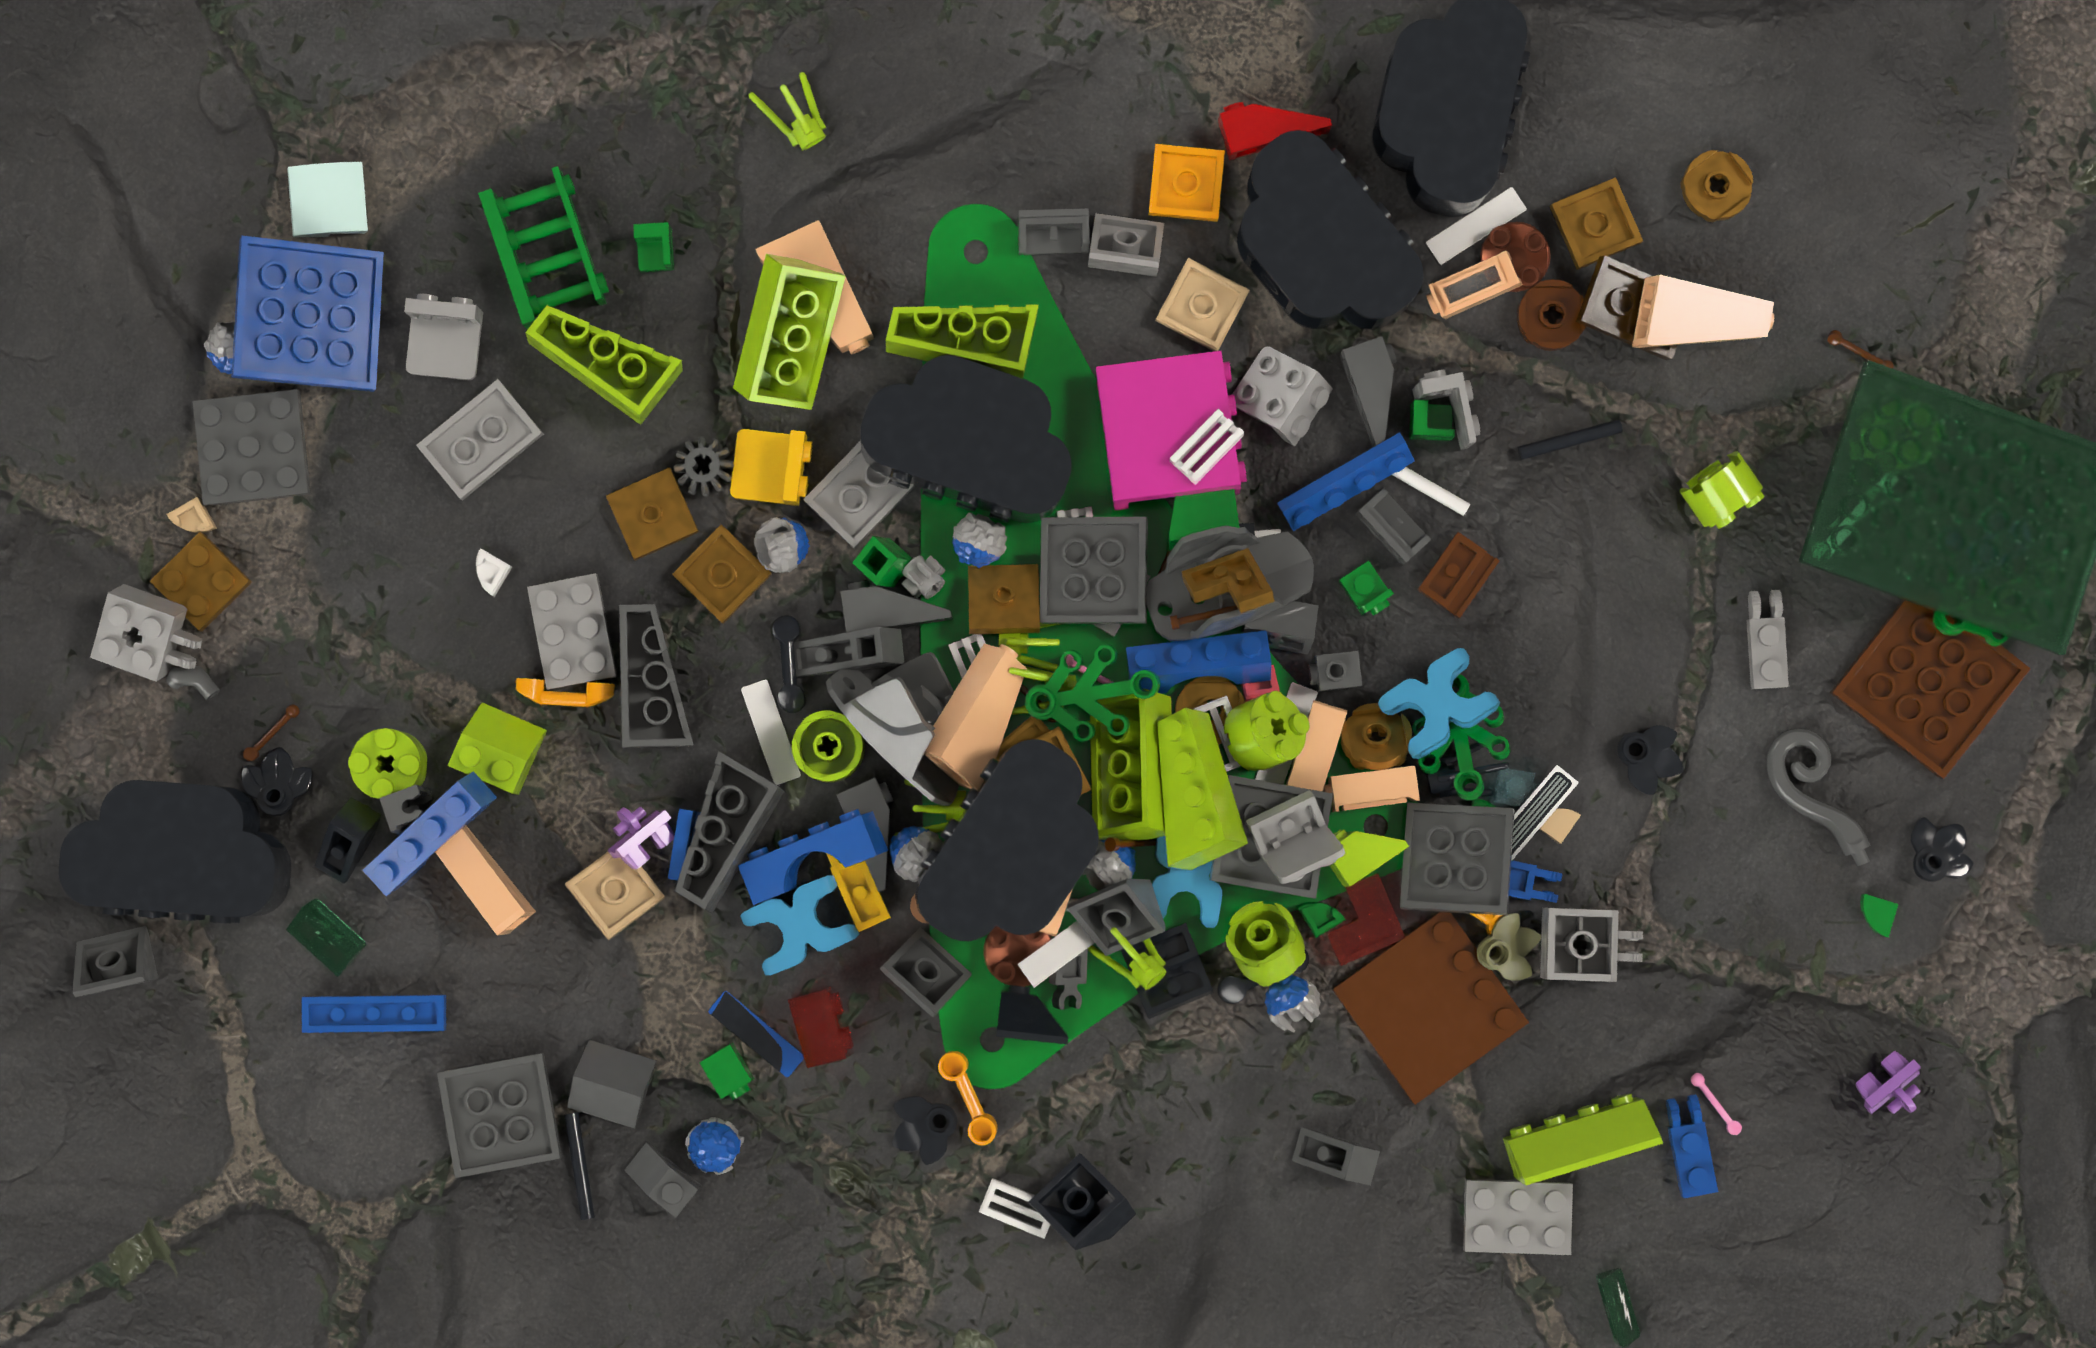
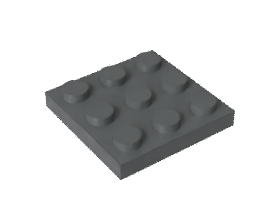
M298 389L193 401L204 506L311 495L301 394Z
M1041 518L1040 623L1147 624L1148 518Z
M1227 775L1248 844L1214 859L1209 880L1316 899L1321 867L1305 874L1302 879L1296 882L1280 883L1259 855L1246 820L1310 790L1316 798L1325 824L1328 827L1333 793Z
M1407 803L1405 841L1409 847L1404 850L1400 908L1405 910L1508 916L1514 808Z
M544 1052L437 1073L455 1178L562 1158Z

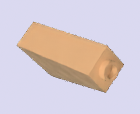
M819 220L755 249L762 264H764L766 254L799 259L844 274ZM845 277L830 340L842 353L849 351L850 354H855L870 346L868 341L874 339Z
M1663 275L1647 277L1644 280L1632 347L1645 348L1768 337V332L1774 323V313L1772 312L1774 302Z
M983 644L933 725L936 728L933 730L935 736L924 754L960 786L969 789L974 788L977 791L984 782L980 774L990 759H996L1024 679V677L1010 674L1009 669L1014 667L1027 670L1016 659L1018 654L1003 644H1000L999 647Z
M467 826L435 852L497 936L511 933L536 912Z

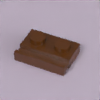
M1457 532L1417 591L1459 619L1500 560L1494 558L1483 548Z

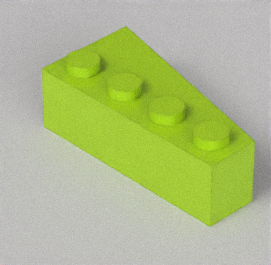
M1039 304L1026 305V307L994 305V307L973 308V306H959V308H940L939 306L893 307L886 337V352L924 361H930L939 356L952 355L1023 379Z
M548 305L525 332L528 344L640 425L683 371L682 360L678 358L668 357L654 351L651 347L624 339L612 331L590 325L587 321Z
M1184 708L1158 721L1168 867L1193 870L1248 844L1209 713Z

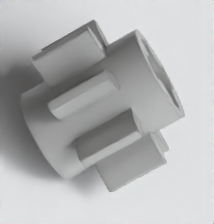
M917 556L904 567L902 574L907 579L902 582V585L916 599L921 594L925 599H929L944 586L945 580L941 575L946 570L932 556H929L926 560L922 556Z

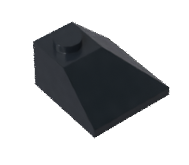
M1009 985V991L1001 990L996 1037L1068 1045V1033L1037 994H1030V987Z
M1081 1153L1029 1201L1030 1205L1075 1250L1111 1239L1136 1215L1127 1199Z

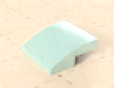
M362 162L320 163L287 168L293 237H328L330 234H365L368 231Z

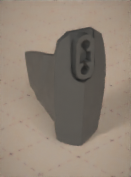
M1226 525L1187 535L1181 538L1167 558L1166 569L1149 580L1147 584L1146 605L1156 633L1170 642L1205 638L1232 630L1282 608L1311 591L1314 576L1313 559L1302 543L1288 531L1256 537L1245 527L1235 528ZM1249 548L1273 591L1275 602L1244 613H1240L1238 609L1215 615L1208 619L1182 624L1180 629L1173 630L1170 616L1177 615L1178 618L1224 607L1236 606L1229 592L1204 600L1205 602L1199 605L1193 603L1192 597L1183 582L1181 571ZM1163 606L1173 608L1172 613L1168 616L1161 615L1158 610Z
M927 652L894 668L874 682L859 670L840 669L826 681L828 693L863 738L929 800L942 806H950L957 795L959 784L924 755L935 736L933 730L936 728L933 725L954 693L935 654Z

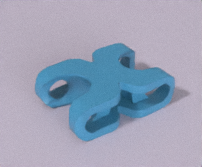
M1463 648L1455 649L1430 664L1427 670L1429 682L1427 685L1416 679H1407L1384 694L1378 702L1381 711L1387 715H1394L1410 708L1418 710L1425 716L1424 728L1411 738L1408 744V752L1414 759H1420L1445 745L1450 738L1449 724L1451 722L1461 728H1471L1487 718L1499 707V699L1491 692H1484L1468 699L1458 696L1453 691L1454 679L1467 669L1469 665V655Z
M1166 836L1158 837L1155 857L1158 863L1168 869V872L1156 876L1152 881V886L1163 919L1166 916L1171 897L1178 892L1188 891L1194 894L1200 902L1201 923L1206 928L1214 929L1219 919L1222 889L1217 882L1209 880L1212 861L1193 870L1168 867Z
M827 875L798 887L793 894L792 907L783 899L774 898L754 906L740 915L743 924L752 927L760 923L770 922L777 925L783 932L784 942L781 950L772 957L765 959L762 964L765 975H773L803 962L807 956L808 943L817 951L827 952L860 935L854 924L830 928L824 926L817 918L816 907L819 900L827 894L834 892L837 888L834 875Z

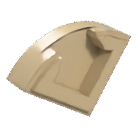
M198 497L166 514L175 525L190 532L205 533L217 529L201 499Z
M1556 809L1539 830L1561 844L1581 815L1569 809Z

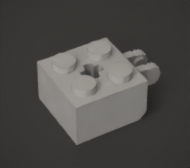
M123 584L107 594L90 658L157 682L169 674L172 664L182 668L195 669L196 658L177 651L176 647L179 644L192 649L201 648L202 638L182 630L187 612L186 607Z
M1542 907L1540 978L1547 980L1617 982V961L1642 962L1643 954L1635 951L1618 953V939L1638 941L1643 939V931H1619V910ZM1578 935H1580L1581 940L1587 943L1586 949H1581V954H1577V949L1573 948V941L1577 940Z

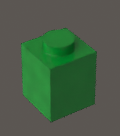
M872 536L852 564L875 585L894 588L903 577L902 571L913 558L891 538Z
M733 1042L699 1062L720 1099L729 1095L733 1101L751 1090L747 1083L755 1078Z

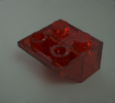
M830 986L788 999L807 1068L843 1060L850 1055L849 1049L854 1047V1042L849 1026L842 1027L839 1015L844 1013V1007L839 992L833 993Z

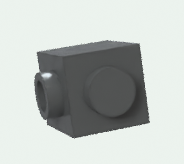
M1358 651L1316 655L1313 657L1314 664H1308L1310 684L1317 686V692L1359 688L1362 686Z

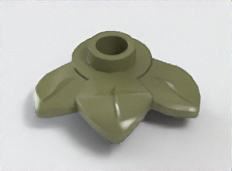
M1510 913L1508 916L1504 915L1494 924L1491 935L1485 937L1478 945L1477 959L1483 967L1489 970H1498L1500 975L1507 980L1526 979L1532 976V969L1524 957L1539 943L1542 937L1528 927H1520L1518 913ZM1496 946L1495 954L1489 957L1491 949Z

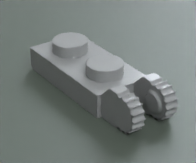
M1780 590L1770 591L1771 618L1760 619L1761 597L1758 591H1750L1748 595L1749 619L1746 621L1751 690L1789 687L1785 618L1782 617L1783 603Z

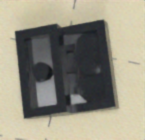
M1186 923L1150 938L1158 954L1166 962L1163 966L1166 974L1156 985L1148 990H1145L1142 986L1136 988L1148 1019L1214 993ZM1143 941L1132 945L1139 954L1146 952L1150 956ZM1122 949L1121 952L1127 968L1132 972L1129 965L1133 959L1125 949Z

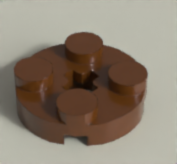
M1544 280L1525 293L1517 308V324L1527 343L1542 350L1556 351L1566 348L1579 338L1586 328L1585 325L1576 322L1584 298L1572 288V285L1562 280ZM1549 306H1554L1555 312L1562 315L1561 319L1555 321V324H1550L1548 319L1543 317V313L1548 311Z

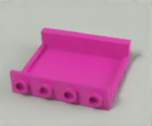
M1221 351L1096 367L1097 388L1114 510L1128 509L1129 502L1234 489L1235 495L1240 494L1241 483L1247 482L1244 461L1238 462L1236 449L1242 448L1241 439L1196 485L1170 463V457L1217 409L1223 412V416L1232 420L1231 416L1237 415L1234 394L1228 395L1226 383L1232 382L1229 361L1223 362ZM1217 423L1181 462L1185 463L1221 425ZM1227 431L1190 470L1195 473L1232 434Z

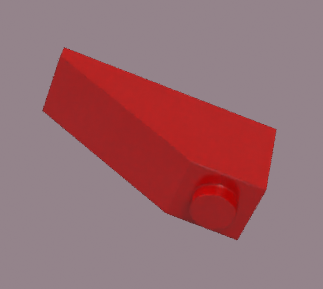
M1244 102L1224 107V112L1220 113L1218 118L1229 160L1258 153L1279 135L1289 131L1301 130L1320 136L1329 133L1332 127L1330 118L1257 104L1244 106Z

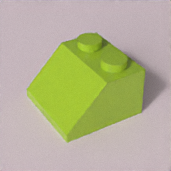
M482 702L461 733L447 766L465 774H470L474 771L482 781L512 794H520L547 730Z
M1344 829L1339 830L1334 835L1343 845L1345 854L1329 866L1343 886L1351 887L1408 848L1409 845L1405 840L1359 831L1346 833Z

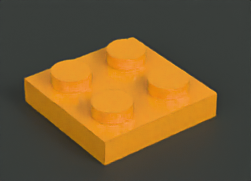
M1155 144L1148 215L1218 222L1225 150Z

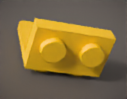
M750 429L739 430L736 439L730 487L732 497L742 500L799 506L800 497H806L808 488V476H803L805 462L810 463L812 455V442L807 441L806 433L791 430L790 434Z

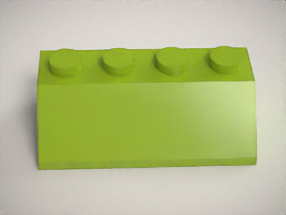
M766 254L733 389L748 401L812 410L846 277L844 274L799 259Z
M1157 693L1151 698L1141 699L1134 694L1096 700L1115 715L1122 714L1126 716L1130 722V728L1127 733L1114 736L1108 732L1107 726L1090 715V722L1094 724L1096 730L1094 737L1091 739L1092 818L1098 829L1099 840H1106L1109 837H1116L1119 840H1149L1165 836L1157 722L1172 715L1171 697ZM1116 718L1112 726L1115 731L1120 732L1124 728V723L1121 719Z
M1631 1093L1612 1098V1105L1599 1108L1598 1104L1577 1109L1579 1115L1566 1119L1564 1114L1544 1119L1545 1125L1531 1129L1530 1124L1515 1127L1510 1130V1136L1503 1138L1514 1177L1524 1185H1530L1663 1144V1141L1644 1099L1639 1097L1633 1098Z

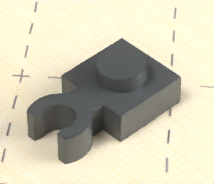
M1088 949L1049 976V983L1057 985V989L1052 996L1054 1008L1063 1010L1065 998L1069 996V1006L1080 1009L1082 997L1077 990V984H1086Z

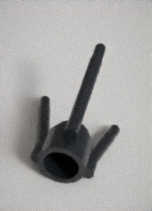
M1479 743L1470 745L1471 754L1484 748V746ZM1456 752L1440 758L1441 766L1437 772L1426 774L1431 794L1439 793L1440 798L1459 796L1456 789L1452 787L1454 786L1455 776L1460 771H1456L1454 765L1447 766L1457 760ZM1509 763L1490 764L1475 767L1474 770L1481 775L1508 769ZM1464 788V790L1467 792H1471L1475 790V788ZM1484 789L1481 796H1492L1493 790Z

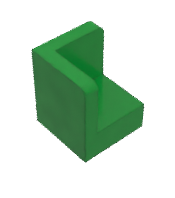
M668 222L633 224L634 239L638 247L639 270L641 272L674 270L673 236L670 224Z
M1414 400L1410 404L1409 439L1451 441L1455 437V429H1452V406L1428 404V400Z

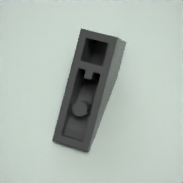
M1382 336L1343 349L1339 355L1372 448L1385 441L1394 373L1392 364L1396 363V356L1391 344H1385Z
M869 581L848 584V590L840 591L846 633L875 627L901 628L953 620L952 612L948 609L877 586L869 587Z
M875 627L794 642L797 678L835 674L840 669L863 671L905 663L901 629Z
M873 778L836 794L844 814L859 809L861 815L872 811L875 815L888 851L867 859L865 862L878 892L887 889L891 816L888 803L894 800L886 782L879 784L877 778Z

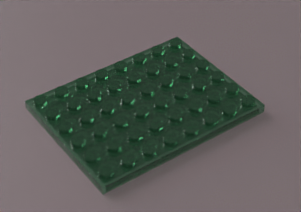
M1865 361L1798 562L2057 655H2065L2096 559V443L1873 361Z

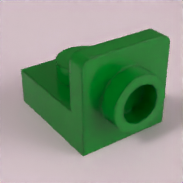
M1369 561L1339 580V583L1361 615L1370 611L1375 616L1391 605L1387 599L1394 593L1391 588L1388 589Z

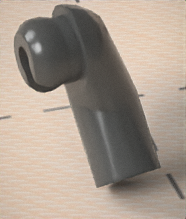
M174 666L169 670V674L166 677L167 684L173 689H179V687L195 686L206 701L212 699L220 692L219 687L200 666H195V669Z

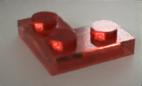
M1378 873L1362 878L1351 887L1344 886L1358 919L1326 932L1340 966L1405 939L1403 930Z

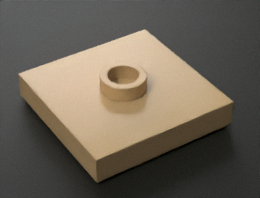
M1188 258L1155 321L1212 351H1218L1250 290Z
M609 852L565 883V886L608 941L665 899L664 894L642 866L638 869H631L621 858H613Z

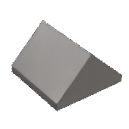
M1095 213L1088 267L1157 277L1164 223Z

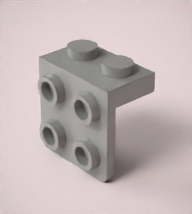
M417 294L416 299L406 298L404 312L411 317L406 359L407 372L420 376L473 380L477 374L483 311L477 305H473V300L467 298L452 297L451 302L438 301L437 296L430 294Z
M1264 347L1233 394L1235 396L1236 409L1269 425L1284 441L1296 446L1300 438L1308 432L1310 423L1319 409L1327 403L1333 388L1318 371L1271 347Z
M1438 370L1424 374L1425 377L1421 378L1420 382L1412 389L1414 400H1432L1449 396L1460 449H1468L1476 443V436L1480 435L1478 417L1476 414L1471 415L1469 401H1473L1470 381H1464L1463 372L1446 375L1445 370Z
M1310 790L1246 820L1259 855L1282 884L1296 882L1311 871L1335 863L1338 858L1345 854L1343 845L1325 824L1316 798Z

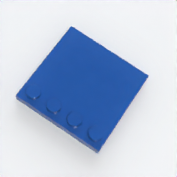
M241 236L239 241L231 378L374 392L377 382L384 252Z

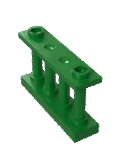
M558 166L551 168L556 181L554 183L506 199L503 196L497 197L492 189L478 193L522 325L527 330L547 305L555 307L593 293L600 306L607 304L604 293L609 292L603 272L596 273L571 199V195L576 194L570 174L563 175ZM561 196L567 215L517 232L514 229L508 230L505 218L510 216L509 212ZM572 228L577 248L527 265L526 262H519L516 250L521 249L520 245ZM583 261L589 278L588 281L537 297L536 294L530 295L527 283L532 282L531 278Z

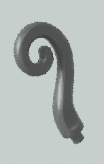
M1796 728L1782 732L1774 739L1767 754V774L1775 792L1791 808L1827 827L1834 834L1844 856L1852 855L1857 867L1870 862L1865 848L1871 845L1861 826L1845 812L1803 794L1793 785L1785 769L1787 753L1794 747L1806 746L1815 753V764L1808 768L1801 761H1794L1790 765L1791 772L1795 778L1805 783H1814L1823 778L1831 766V753L1826 742L1819 735L1808 729Z

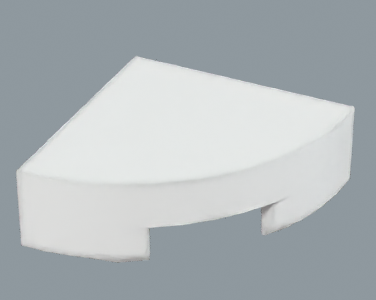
M480 548L476 558L477 576L485 591L495 597L512 566Z

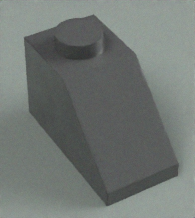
M1301 1127L1292 1161L1343 1180L1371 1186L1380 1151L1349 1140Z
M648 1142L644 1144L625 1169V1172L647 1196L675 1218L702 1187L699 1182Z

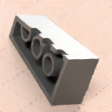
M655 604L619 605L622 748L694 746Z
M719 751L715 760L716 765L712 778L709 780L705 792L704 804L694 827V836L690 847H688L675 892L711 913L715 910L737 873L738 865L743 863L785 793L776 784Z

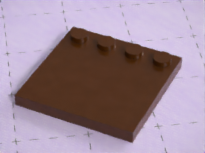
M1917 582L1830 693L1940 779H1945L2031 668L2003 646L1994 647L1989 645L1983 636L1964 630L1955 636L1941 633L1934 625L1933 612L1939 604L1945 601L1923 584ZM1945 615L1946 620L1954 624V619L1950 615Z
M1437 912L1332 988L1334 994L1414 1105L1529 1023L1493 971L1479 963L1476 947L1450 912Z

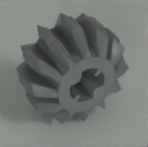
M703 436L698 438V448H695L690 441L685 442V446L690 453L688 455L680 451L676 453V457L685 462V464L674 466L675 472L685 473L678 479V483L683 486L691 482L688 491L692 495L698 491L700 485L704 497H709L710 485H713L718 493L722 492L723 488L718 483V480L721 478L726 482H730L732 477L728 473L723 472V470L734 467L733 461H722L730 454L728 448H722L717 451L719 447L717 439H713L707 448L706 440ZM702 459L706 463H708L709 459L712 460L708 465L711 470L708 474H704L702 471L699 474L696 473L700 468L698 462Z

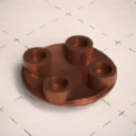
M1509 222L1495 227L1485 239L1481 249L1480 262L1496 256L1505 250L1510 253L1512 265L1523 285L1509 292H1520L1530 289L1545 276L1550 264V248L1544 235L1534 226L1523 222ZM1495 266L1483 271L1486 278L1493 285L1501 281Z
M995 926L987 935L984 944L986 966L997 980L1006 985H1031L1018 964L1052 938L1050 935L1039 931L1028 935H1016Z

